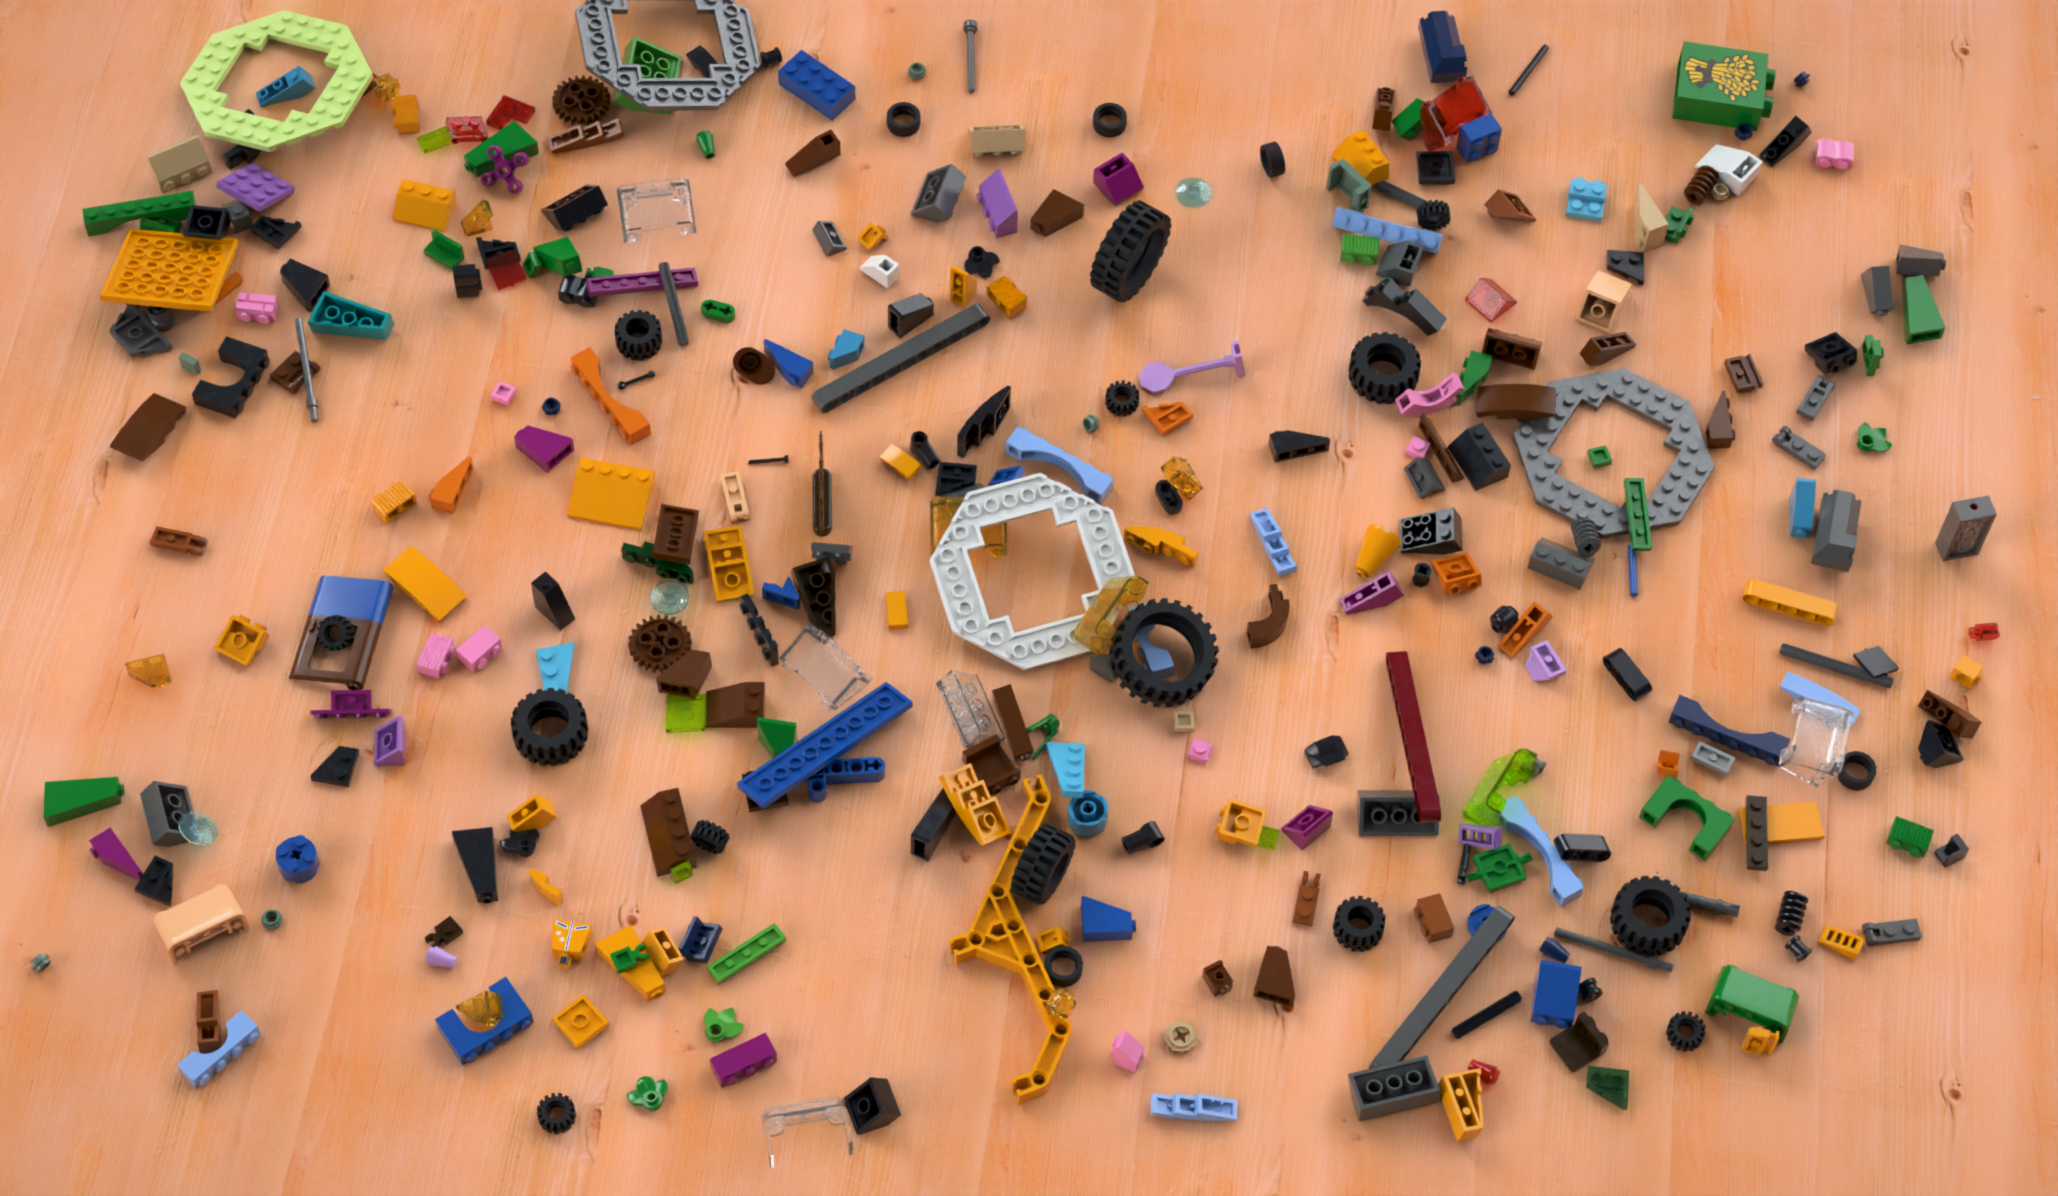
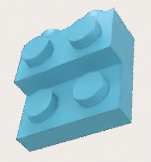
M1581 177L1571 179L1565 216L1601 222L1607 184H1603L1600 180L1588 182Z

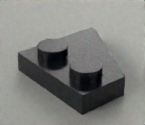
M261 216L250 227V231L279 250L302 226L299 221L289 223L285 222V219H272L271 217Z
M1607 250L1606 266L1608 270L1619 273L1625 278L1631 277L1636 279L1640 285L1644 284V252Z
M939 462L935 496H941L975 485L977 465Z
M338 746L311 774V780L349 787L359 756V749Z
M155 855L136 885L135 892L171 907L173 863Z

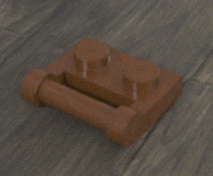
M295 350L270 374L273 381L292 394L299 391L298 388L305 382L304 375L302 374L292 383L303 372L300 353ZM309 360L312 376L314 373H318L321 368L316 362Z

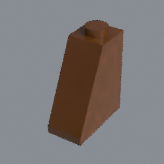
M1053 189L1031 217L1030 229L1036 234L1047 237L1081 219L1084 216V204Z
M691 649L657 676L656 681L659 693L696 699L712 668L710 653Z
M1267 945L1253 997L1293 1008L1295 991L1288 953L1279 946Z

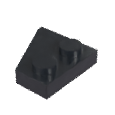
M481 237L476 238L485 269L521 261L516 242H502L495 239L491 242L483 241Z

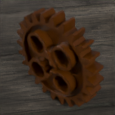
M576 75L575 80L569 77L568 83L562 81V86L557 85V90H554L552 103L555 114H559V119L564 118L565 123L571 120V125L575 122H578V125L584 122L586 126H588V121L595 123V118L601 120V115L606 116V111H609V105H611L608 87H604L603 82L599 83L598 78L592 81V76L585 79V75H583L579 79Z
M659 614L657 619L650 616V621L648 622L642 619L643 625L637 623V630L632 629V635L629 636L628 646L630 656H633V661H638L639 667L645 665V671L651 667L653 673L657 669H660L662 673L664 668H669L688 653L692 645L690 632H687V626H682L681 620L676 623L675 617L668 620V615H665L664 619H661Z

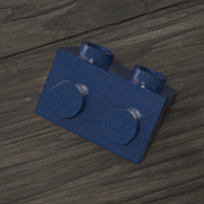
M694 916L680 943V953L687 961L708 963L723 928L719 924L703 923L699 917Z

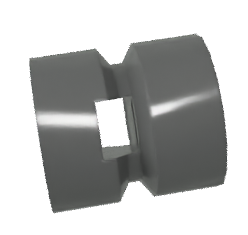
M146 307L150 322L159 332H166L172 329L175 319L171 308Z

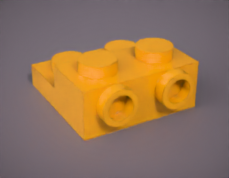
M232 614L213 649L249 667L256 652L262 650L270 634L265 632L266 627L258 623L255 626L250 624L251 619L241 614L238 618Z
M1229 798L1227 805L1223 804L1219 816L1223 817L1222 822L1218 821L1214 833L1218 834L1217 840L1233 845L1239 842L1256 848L1267 810Z

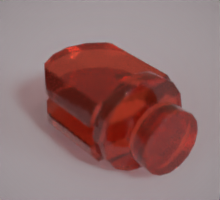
M1997 623L1975 624V627H1969L1968 631L1970 639L1975 638L1977 641L1995 640L2000 636Z

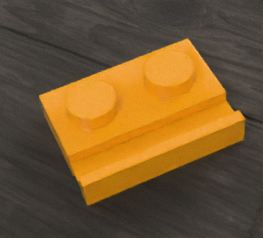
M1749 1027L1742 1042L1741 1051L1756 1054L1768 1052V1055L1771 1056L1779 1040V1031H1776L1774 1034L1763 1027Z

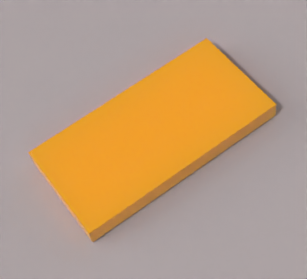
M1816 801L1767 805L1768 844L1823 839L1824 832ZM1746 807L1738 808L1737 813L1746 846Z

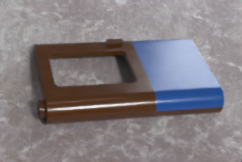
M321 576L289 679L345 684L349 690L363 689L394 589L393 585L383 580ZM333 615L347 617L346 620L351 621L350 625L357 627V632L345 670L343 672L309 669L319 638L316 637V634L319 633L316 630L317 627H320V621Z

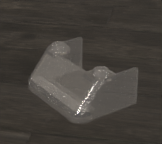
M833 1095L766 1107L762 1112V1122L770 1168H774V1156L770 1137L782 1134L785 1126L826 1119L832 1125H844L849 1155H852L853 1140L848 1113L843 1099Z

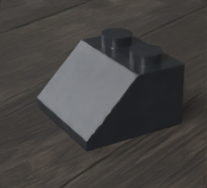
M191 205L183 236L215 240L227 237L231 222L227 208Z
M870 1077L843 1098L857 1135L888 1126L901 1116L888 1079Z

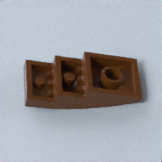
M1532 384L1478 386L1476 414L1478 418L1496 415L1498 420L1516 417L1518 422L1554 417L1556 388Z
M153 393L121 428L110 444V448L143 462L164 444V437L175 428V422L186 413V406Z

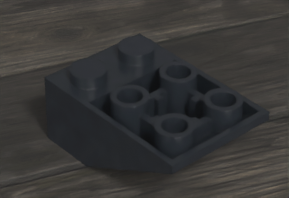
M1452 507L1400 519L1401 553L1445 555L1463 551L1462 518L1455 508Z

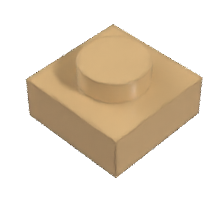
M1174 711V732H1194V711Z

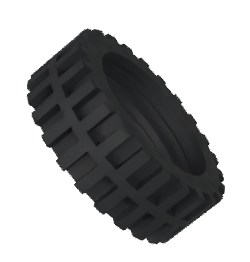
M1141 200L1128 205L1126 210L1119 214L1118 219L1114 220L1112 227L1106 232V236L1101 241L1100 248L1096 252L1095 261L1092 263L1093 269L1090 272L1092 287L1120 303L1126 302L1133 295H1136L1139 289L1143 288L1146 280L1151 277L1154 268L1157 267L1158 261L1164 253L1163 250L1167 246V239L1171 233L1169 231L1171 228L1170 217Z
M1162 598L1159 603H1156L1155 599H1151L1146 605L1143 603L1137 605L1135 610L1132 609L1126 615L1111 639L1113 643L1109 648V654H1113L1109 661L1110 666H1115L1116 668L1113 675L1115 678L1120 677L1122 680L1120 683L1122 689L1127 687L1131 691L1129 695L1132 698L1136 695L1142 698L1141 703L1143 704L1150 701L1154 702L1153 707L1159 708L1164 703L1166 708H1170L1176 702L1180 706L1187 699L1192 700L1212 677L1213 669L1218 663V658H1215V656L1219 652V648L1213 644L1217 638L1215 633L1210 634L1209 632L1212 626L1209 622L1205 624L1201 620L1203 615L1200 612L1197 615L1192 612V606L1187 605L1186 608L1181 606V601L1175 600L1173 603H1168V598ZM1148 625H1164L1178 631L1186 638L1195 657L1194 667L1186 678L1176 682L1162 681L1152 677L1141 668L1134 656L1132 644L1136 634L1143 627Z

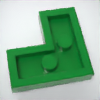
M1865 335L1862 351L1866 375L1874 376L1876 369H1879L1880 359L1884 356V349L1880 347L1879 340L1873 339V335Z

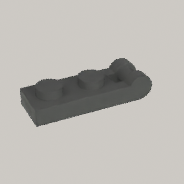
M1818 375L1797 409L1796 414L1814 421L1836 383L1831 380L1828 382L1824 380V377Z
M1783 426L1779 430V434L1772 438V442L1813 470L1826 457L1824 452L1794 434L1787 426Z
M1917 919L1874 924L1869 922L1861 926L1863 933L1866 934L1865 941L1867 946L1917 941L1922 937Z

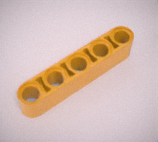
M1757 579L1747 580L1742 597L1743 601L1748 604L1824 626L1834 625L1838 612V605L1833 601Z

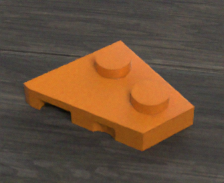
M1183 402L1159 404V407L1152 408L1143 406L1141 410L1162 436L1193 419L1192 412Z

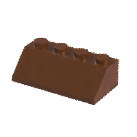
M674 788L656 793L640 805L657 877L697 868L679 789Z

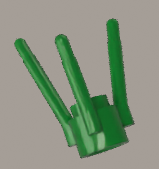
M1049 714L1036 724L1026 728L1027 733L1039 727L1043 733H1049L1048 737L1033 755L1032 760H1035L1042 752L1046 742H1049L1058 733L1056 728L1060 726V723L1053 714Z

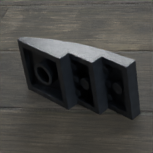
M1006 386L991 396L966 421L957 434L958 456L964 458L972 444L979 447L987 433L995 435L1011 407L1010 386Z

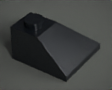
M1928 720L1918 747L1923 764L1939 768L1963 761L1964 758L1951 731L1942 724Z

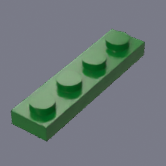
M1625 478L1623 482L1631 550L1650 551L1652 549L1644 478Z

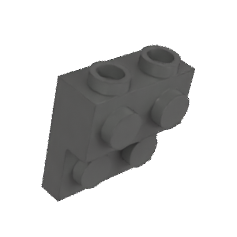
M813 542L811 543L812 558L819 560L830 557L831 560H836L835 564L847 565V561H852L853 545Z

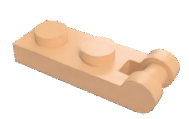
M739 471L721 474L720 479L730 521L736 522L737 519L742 518L744 520L750 519ZM741 508L742 511L735 512V509Z

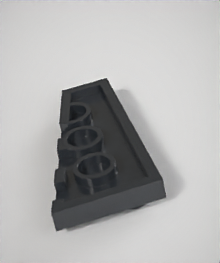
M749 594L741 595V604H739L741 613L743 615L746 614L748 627L750 630H754L755 641L758 646H762V655L765 661H769L771 667L778 665V645L776 641H772L771 632L769 629H766L763 618L761 616L757 617L758 610Z

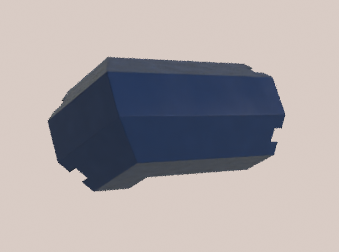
M1445 10L1428 13L1426 19L1422 17L1419 20L1418 30L1430 83L1466 80L1467 66L1465 67V62L1467 61L1464 45L1460 43L1455 17L1453 15L1449 16Z

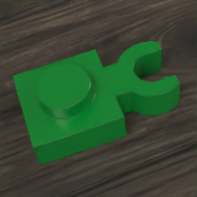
M639 944L633 951L628 946L610 954L618 974L638 967L636 962L638 960L643 962L649 959L648 953L640 954L641 951L645 950L644 944Z

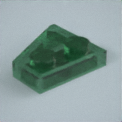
M1588 1066L1586 1088L1622 1110H1627L1629 1070Z

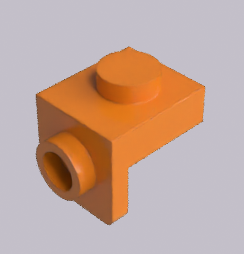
M1660 750L1656 767L1657 775L1664 779L1668 775L1677 778L1680 756L1678 752Z

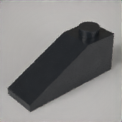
M1286 430L1270 434L1268 445L1274 462H1280L1329 451L1330 439L1328 437Z

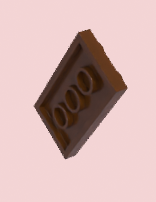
M661 504L652 558L690 565L699 510Z

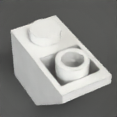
M886 255L871 256L860 267L861 271L887 289L900 277L899 264Z

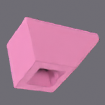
M1122 1030L1120 1036L1116 1035L1112 1047H1114L1111 1053L1114 1056L1113 1064L1136 1073L1144 1056L1145 1047L1127 1031Z

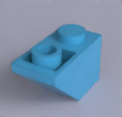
M843 329L841 336L838 335L836 338L834 350L831 349L828 354L830 368L835 369L858 361L865 347L864 335Z

